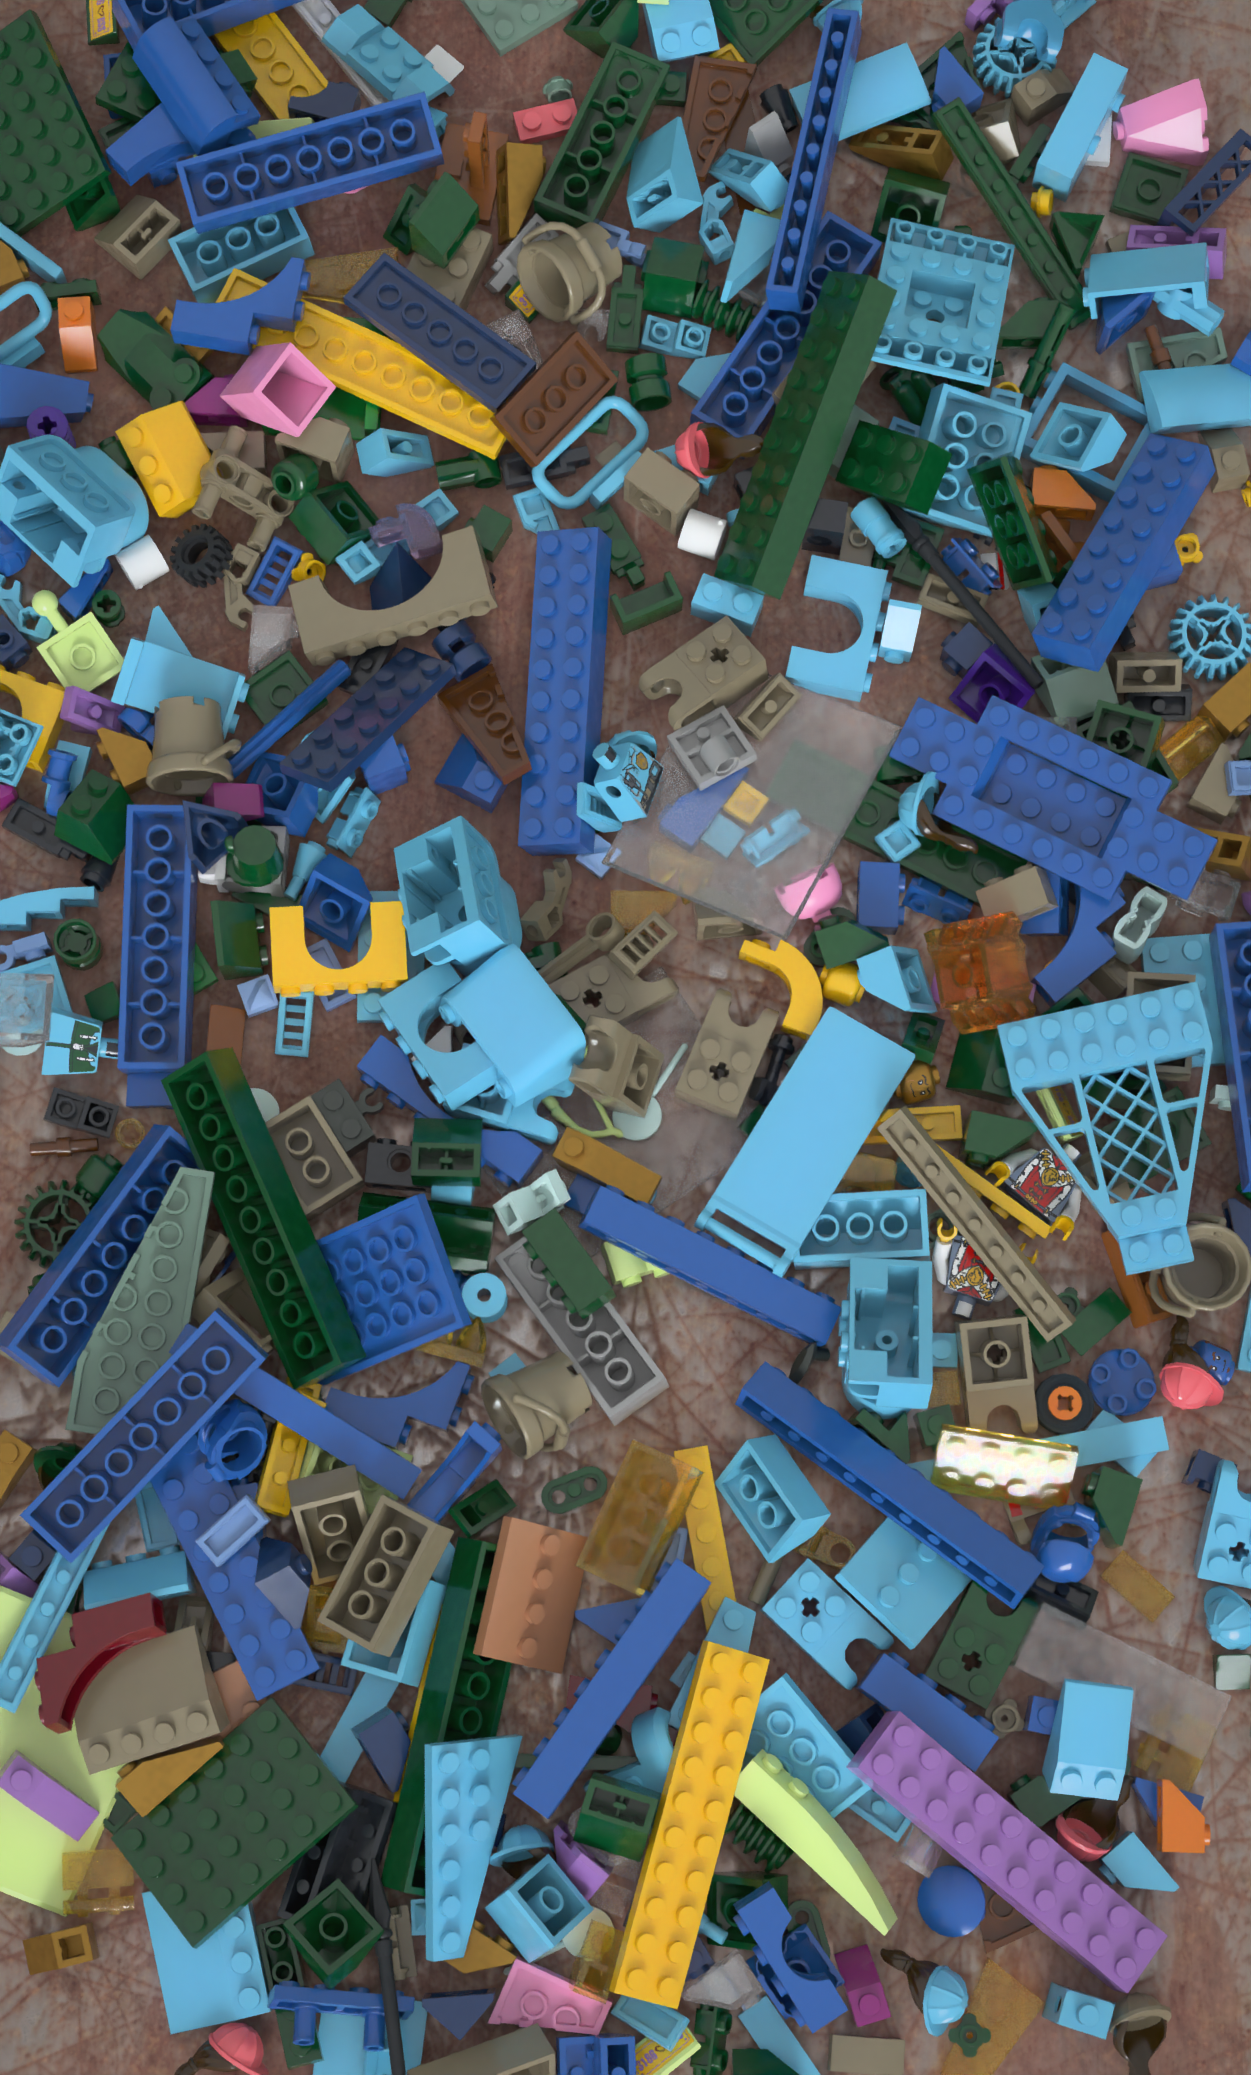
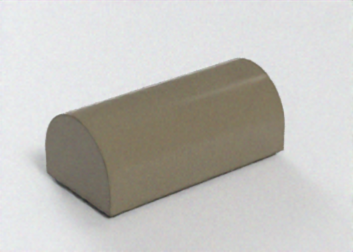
M928 573L916 604H920L923 608L965 624L970 622L977 628V620L942 578ZM966 587L980 605L985 608L989 596Z

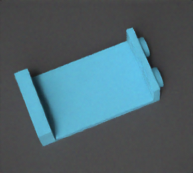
M1207 243L1091 254L1090 268H1085L1084 270L1086 287H1083L1084 307L1090 306L1091 319H1098L1100 297L1192 288L1195 309L1208 308L1210 267Z
M132 637L111 702L123 706L127 704L154 713L155 706L159 708V702L164 699L194 696V703L204 705V697L217 701L221 706V720L225 739L227 732L232 734L235 732L240 715L234 714L237 701L244 703L250 684L244 682L245 674Z

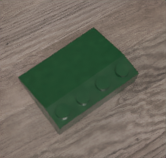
M1009 452L968 468L967 471L1012 590L1053 581L1058 575L1056 569L1057 559L1054 552L1048 548L1044 537L1046 535L1045 526L1037 518L1034 511V497L1031 491L1025 487L1021 476L1023 469L1018 458L1014 457L1013 452Z

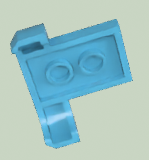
M656 1707L636 1715L631 1727V1736L638 1761L604 1775L662 1794L674 1750L668 1730L671 1713ZM587 1780L583 1786L585 1792H587L590 1780ZM655 1813V1816H654V1819H653L652 1826H651V1829H650L649 1834H650L651 1831H652L653 1824H654V1820H655V1817H656V1813Z

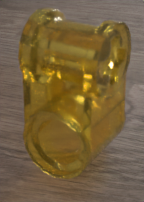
M823 1525L811 1537L807 1546L804 1545V1542L791 1550L835 1570H841L856 1553L855 1547L850 1540L830 1531ZM841 1544L847 1547L850 1553L849 1559L844 1563L835 1562L830 1556V1550L833 1546Z

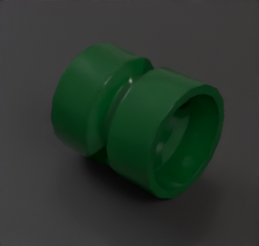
M640 354L631 357L625 362L627 383L631 385L629 387L630 403L637 411H656L668 406L672 402L669 382L664 379L668 372L666 360L662 354Z
M73 918L64 921L54 933L53 943L55 950L67 966L74 970L85 971L91 969L99 963L103 956V945L100 937L94 928L82 919Z

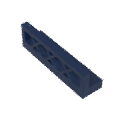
M1240 128L1164 208L1157 226H1173L1176 224L1192 237L1251 175V160H1240V155L1245 147L1251 150V136ZM1235 168V180H1221V175L1226 169ZM1216 188V200H1202V195L1207 189ZM1197 208L1198 219L1192 224L1183 215L1188 209Z

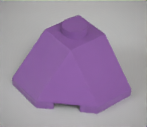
M560 1820L553 1830L557 1865L588 1902L609 1877L615 1863L598 1849L573 1841L575 1830Z

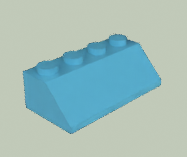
M926 1189L832 1194L793 1259L795 1270L850 1267V1257L930 1261Z

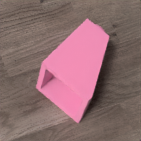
M289 342L256 346L219 396L242 418L299 437L336 386Z

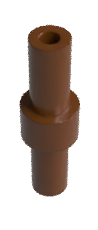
M1151 325L1146 327L1144 331L1152 351L1149 355L1153 366L1157 367L1158 370L1172 369L1170 365L1172 358L1168 347L1163 346L1157 326Z
M58 1137L56 1141L30 1143L31 1156L57 1154L58 1158L72 1157L73 1153L99 1151L98 1138L72 1140L71 1137Z

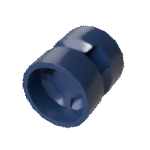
M464 620L458 621L456 624L444 629L432 642V647L443 661H449V663L454 664L456 671L454 678L457 682L485 668L492 660L484 645L480 642H475L476 634Z

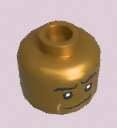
M920 1060L913 1061L893 1094L895 1099H901L903 1103L910 1105L933 1098L936 1092L935 1085L941 1083L936 1065L930 1066L929 1063Z

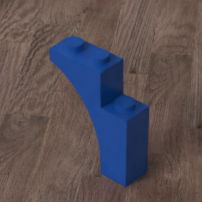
M160 103L105 150L110 166L130 186L148 172L166 162L184 156L197 155L163 103ZM247 127L232 131L225 148L256 140V137Z
M291 257L285 268L270 283L239 299L219 303H196L176 300L170 328L174 343L250 356L252 345H258L260 327L295 332L297 321L302 322L305 303L301 302L303 291L308 292L311 280V273L306 271L304 259Z
M1074 884L1076 897L1075 915L1066 943L1058 956L1030 981V983L1036 984V991L1050 1007L1083 983L1117 954L1113 949L1115 943L1111 937L1104 931L1100 933L1097 928L1125 905L1126 902L1123 899L1125 895L1120 887L1112 902Z
M457 1361L444 1376L430 1386L404 1396L368 1398L356 1396L331 1387L325 1401L327 1403L325 1409L379 1443L398 1450L400 1443L406 1445L410 1436L412 1425L408 1424L409 1418L447 1433L450 1425L456 1427L463 1408L458 1406L462 1393L469 1394L475 1376L470 1374V1365Z
M474 1421L465 1431L452 1452L407 1505L440 1523L449 1513L448 1510L466 1495L476 1484L475 1480L503 1450L499 1443L502 1439L501 1435L487 1422L480 1426Z

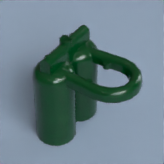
M894 366L882 375L879 381L880 386L884 390H891L892 396L910 423L921 426L931 388L938 386V384L929 373ZM899 373L891 382H888L893 375Z

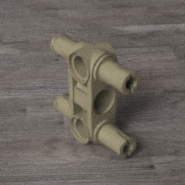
M233 425L229 427L220 449H216L212 453L209 462L201 468L200 482L202 490L192 512L202 519H209L219 498H223L256 519V524L247 541V546L254 551L263 552L267 548L274 529H278L282 525L285 516L293 511L294 501L282 498L273 488L270 478L239 460L238 455L248 433L244 429ZM217 467L222 470L223 478L218 475ZM271 500L276 503L277 511L273 509Z

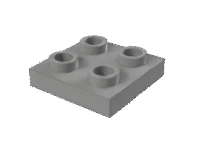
M724 705L667 735L669 745L700 791L757 760L755 750Z

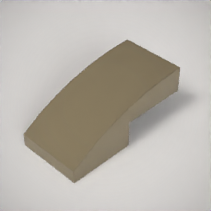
M830 2034L827 2070L869 2075H903L905 2040L901 2038Z

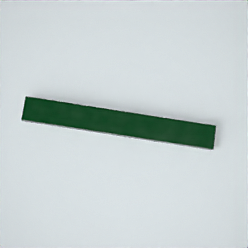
M960 97L931 115L933 121L1048 298L1060 300V302L1077 309L1068 329L1072 330L1090 318V306L1084 307L1082 285Z

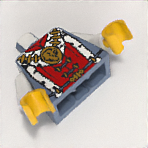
M1068 1143L1063 1145V1150L1075 1164L1081 1157V1154ZM1045 1147L1039 1152L1030 1148L1008 1155L1002 1161L992 1164L985 1171L986 1176L989 1173L997 1176L998 1181L994 1184L995 1187L1000 1186L1028 1211L1051 1226L1049 1229L1050 1233H1053L1055 1228L1062 1230L1065 1235L1062 1240H1067L1074 1229V1222L1079 1214L1082 1190L1057 1155H1054Z
M939 1218L937 1221L938 1236L936 1237L932 1255L937 1280L944 1285L943 1292L957 1296L952 1314L971 1320L976 1303L989 1306L992 1301H1002L1009 1293L966 1239L957 1235V1228L954 1224L950 1230H944L941 1228L943 1219ZM1022 1243L1019 1246L1021 1251L1024 1250L1026 1243ZM1037 1249L1032 1257H1027L1032 1265L1036 1262L1039 1253Z

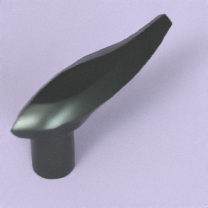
M816 1342L807 1345L794 1361L789 1379L798 1385L814 1361L829 1360V1349L817 1347Z

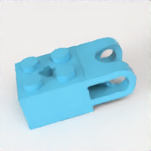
M463 1043L462 1049L466 1048L470 1044ZM566 1079L514 1108L508 1098L503 1099L494 1084V1088L487 1093L481 1092L453 1111H451L445 1101L443 1102V1107L450 1116L460 1119H482L484 1126L501 1131H516L525 1138L552 1145L556 1143L559 1132L553 1122L537 1115V1106L542 1099L548 1096L564 1098L570 1096L575 1084Z
M1222 1459L1218 1462L1210 1499L1207 1502L1193 1568L1197 1578L1251 1589V1493L1246 1494L1237 1489L1238 1470L1233 1461ZM1238 1542L1242 1543L1243 1546L1239 1550H1231L1230 1547H1236Z
M809 1558L798 1567L760 1609L769 1620L840 1686L850 1691L857 1684L858 1678L845 1661V1650L848 1644L855 1639H864L877 1649L885 1650L889 1649L894 1643L893 1637ZM805 1598L808 1602L813 1599L817 1603L815 1606L817 1611L815 1617L812 1614H809L807 1617L802 1614L804 1606L801 1602Z

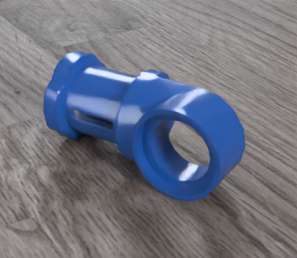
M49 748L50 760L46 775L42 776L41 781L51 785L46 812L57 817L58 809L72 793L69 776L74 761H77L78 755Z

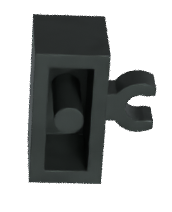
M337 1079L311 1095V1098L347 1156L351 1158L367 1148L369 1142L375 1143L377 1141L374 1132L363 1116L380 1113L384 1109V1105L382 1102L377 1103L375 1106L367 1105V1098L375 1093L372 1087L363 1090L359 1100L354 1102L340 1079Z

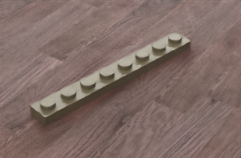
M903 1106L877 1127L879 1132L1044 1339L1049 1342L1076 1321V1318L909 1109Z

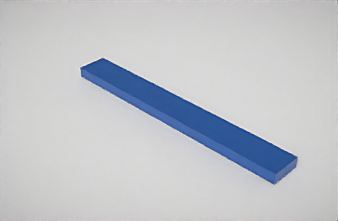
M187 1323L169 1350V1353L173 1355L198 1328ZM260 1367L234 1392L240 1398L347 1465L355 1464L358 1472L403 1500L422 1471L418 1466Z

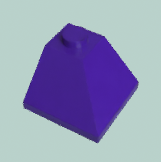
M996 643L983 651L948 699L978 723L992 695L1023 709L1034 695L1035 689L1031 687Z

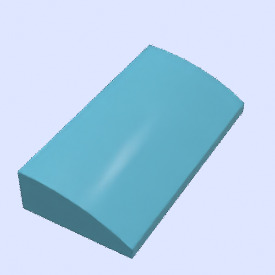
M907 42L855 63L838 141L932 104L922 75ZM811 81L789 90L793 108L801 125Z
M1231 364L1148 370L1139 373L1150 433L1159 435L1251 426V376Z

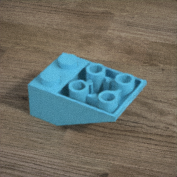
M676 117L640 142L633 155L626 200L635 228L660 233L704 204L681 117Z
M0 709V782L16 787L44 727Z

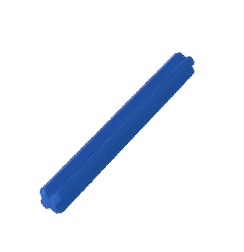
M337 660L249 739L236 754L227 759L232 765L234 778L239 776L351 675V669L344 661Z

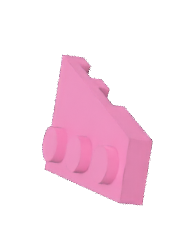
M517 1955L488 2023L498 2025L501 2023L519 2025V2027H528L538 2023L540 2027L553 2028L556 2031L599 2035L613 1999L533 1962L528 1963L526 1959Z

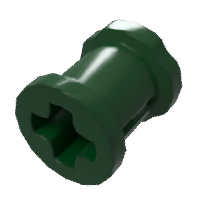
M102 590L94 596L92 608L97 616V620L108 628L119 626L125 619L126 613L117 593L112 590ZM108 605H113V606L110 608V612H108V613H105V612H104V611H107V606H108Z

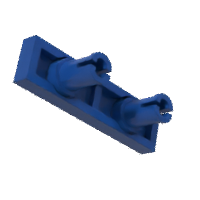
M295 1981L279 1982V1985H274L268 1994L267 2008L292 2010L295 2012L293 2044L313 2045L315 2040L316 2013H329L365 2018L363 2050L377 2052L382 2051L385 2047L386 2022L382 1994L370 1993V1989L364 1987L349 1988V1991L335 1990V1987L329 1990L324 1984H317L314 1988L300 1987V1983ZM396 1990L399 2019L407 2020L414 2012L415 1997L404 1996L403 1991Z

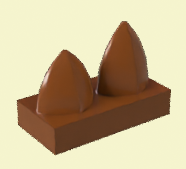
M1049 510L1038 518L1045 526L1046 535L1044 537L1048 548L1056 556V569L1059 573L1069 560L1075 561L1085 542H1073L1068 536L1071 521L1054 517Z

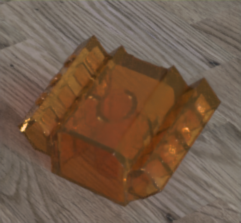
M1013 911L943 924L938 936L939 948L936 951H932L941 1009L950 1010L951 1021L961 1034L996 1029L997 1025L1033 1018L1037 1007L1028 998L1033 984L1030 982L1025 960L1027 945L1018 936L1023 923Z

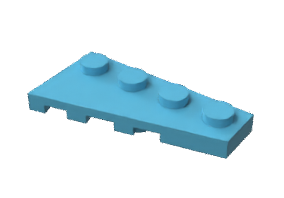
M724 1597L704 1640L748 1653L756 1612ZM700 1649L670 1710L671 1718L668 1726L679 1731Z

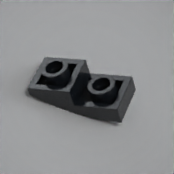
M54 1087L43 1120L109 1139L120 1106L89 1096L83 1097Z

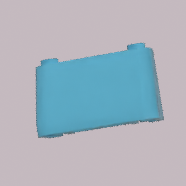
M514 943L497 951L441 998L439 1012L442 1019L447 1024L451 1023L455 1027L464 1024L497 1068L495 1086L498 1093L503 1099L508 1098L514 1108L568 1079L573 1063L580 1065L584 1061L586 1040L582 1029L524 953Z

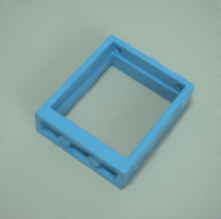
M1063 362L1058 372L1051 370L1043 386L1047 389L1043 398L1037 396L1029 409L1032 417L1021 457L1038 466L1052 465L1030 458V454L1038 442L1032 437L1062 385L1065 384L1144 426L1114 481L1092 469L1082 472L1056 466L1059 470H1066L1085 491L1109 503L1150 434L1146 408L1143 403Z

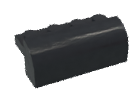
M341 1782L359 1806L293 1864L277 1916L288 1920L338 1878L362 1906L366 1908L370 1893L371 1859L375 1858L379 1868L395 1819L398 1802L377 1795L376 1792Z

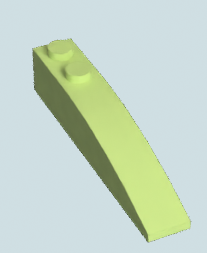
M762 1749L740 1773L734 1796L885 1936L898 1918L863 1856L835 1819L809 1793L806 1784L798 1778H793L783 1768L781 1761L776 1756L766 1753Z

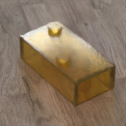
M633 1439L575 1566L636 1595L642 1596L646 1590L650 1592L655 1576L663 1564L704 1472Z

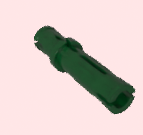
M1058 301L1054 314L1034 356L1028 359L1027 364L1029 366L1018 387L1020 393L1035 399L1046 374H1050L1053 368L1051 363L1059 349L1071 320L1077 312V309Z

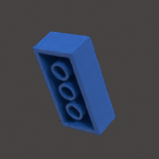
M892 1652L888 1655L885 1653L878 1654L855 1689L874 1703H877L885 1711H900L969 1770L976 1772L999 1738L993 1733L995 1726L980 1715L969 1716L964 1712L967 1706L951 1694L942 1696L935 1691L938 1686L937 1683L923 1673H918L916 1676L907 1670L910 1664L896 1653Z

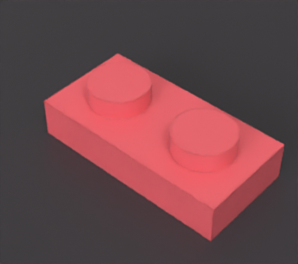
M574 98L513 112V120L519 142L532 144L565 136L577 114Z

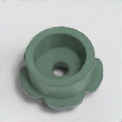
M555 76L548 80L543 86L542 91L543 94H546L545 97L549 103L571 99L573 83L569 79L565 80L561 76Z

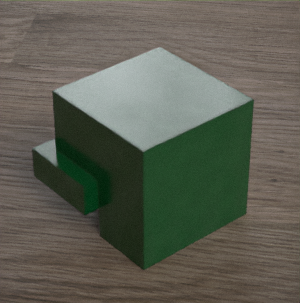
M654 237L651 250H647L641 272V281L644 282L643 310L691 319L696 292L699 291L704 281H706L709 261H703L705 246Z

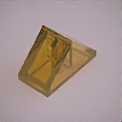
M310 1585L306 1629L308 1641L340 1645L342 1635L317 1621L334 1588Z

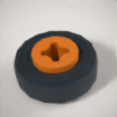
M1066 1373L1052 1375L1042 1381L1035 1391L1038 1422L1051 1433L1059 1435L1075 1433L1085 1427L1092 1417L1094 1410L1093 1394L1087 1384L1077 1376Z

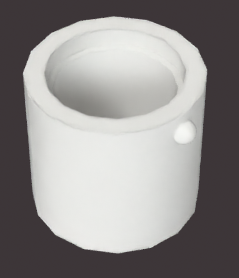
M691 508L684 522L677 548L715 560L723 542L728 521Z
M148 534L121 549L117 554H114L135 590L142 589L143 586L170 571L159 549Z

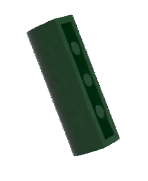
M363 1192L359 1203L357 1222L408 1198ZM427 1200L452 1269L461 1270V1272L470 1275L486 1273L489 1270L496 1219L494 1208Z

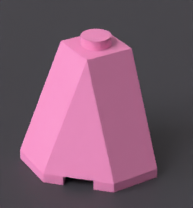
M1199 78L1121 107L1116 121H1113V134L1116 140H1120L1122 150L1194 166L1203 165L1209 152V142L1207 136L1202 137L1205 133L1204 120H1207V106Z

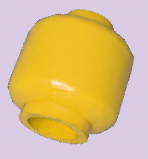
M848 962L826 969L824 965L819 977L820 984L823 985L822 996L845 1007L851 1006L854 1002L860 1003L865 988L858 980V965Z

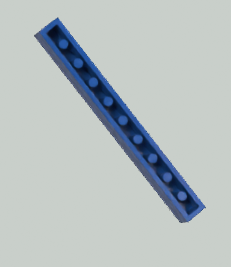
M827 9L765 289L769 309L801 312L862 34L859 11Z
M765 1361L743 1386L735 1405L1013 1610L1045 1567L1032 1553L1022 1550L1011 1542L1006 1534L995 1530L981 1520L976 1512L966 1509L954 1500L950 1493L936 1487L917 1469L910 1468L898 1459L894 1452L880 1446L864 1430L850 1424L841 1417L838 1411L824 1405L808 1389L800 1387L790 1380L779 1368L773 1367Z

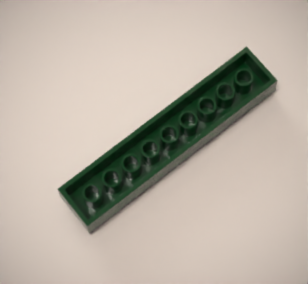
M837 271L828 272L822 284V291L815 309L811 313L805 336L799 345L794 365L788 374L787 383L780 402L776 406L769 431L765 435L757 463L752 469V476L746 492L741 498L740 508L729 530V537L723 553L718 559L713 577L766 597L781 599L897 290L870 275Z
M233 1048L205 1051L162 1079L161 1082L199 1170L215 1172L212 1201L293 1389L320 1383L367 1357Z
M458 1537L381 1876L383 1886L400 1892L425 1896V1744L495 1737L497 1735L512 1663L473 1654L497 1544Z

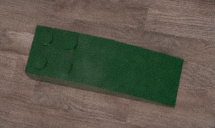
M614 41L612 42L534 199V214L537 213L547 223L564 222L575 229L589 222L599 224L603 220L645 131L669 73V64Z

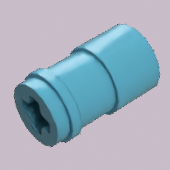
M869 497L858 502L850 517L864 536L870 539L878 554L882 555L883 558H890L900 552L906 545L907 540L902 530L898 529L890 519V515L876 497Z

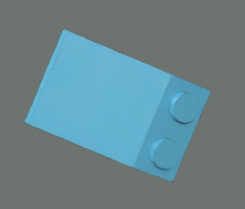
M669 0V5L642 3L654 59L667 63L695 57V55L700 56L714 53L720 49L709 0Z
M1064 1678L1042 1768V1773L1050 1793L1118 1801L1126 1770L1134 1691L1132 1687Z

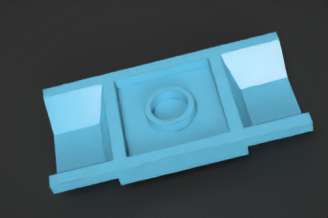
M359 4L339 15L322 38V42L389 101L424 91L428 102L443 92L448 96L454 94L455 89L433 69L434 65L392 28L389 26L385 28Z

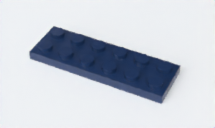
M386 253L379 257L343 297L346 306L494 413L536 370V362Z
M404 647L279 763L282 774L329 792L334 791L456 675L454 664Z

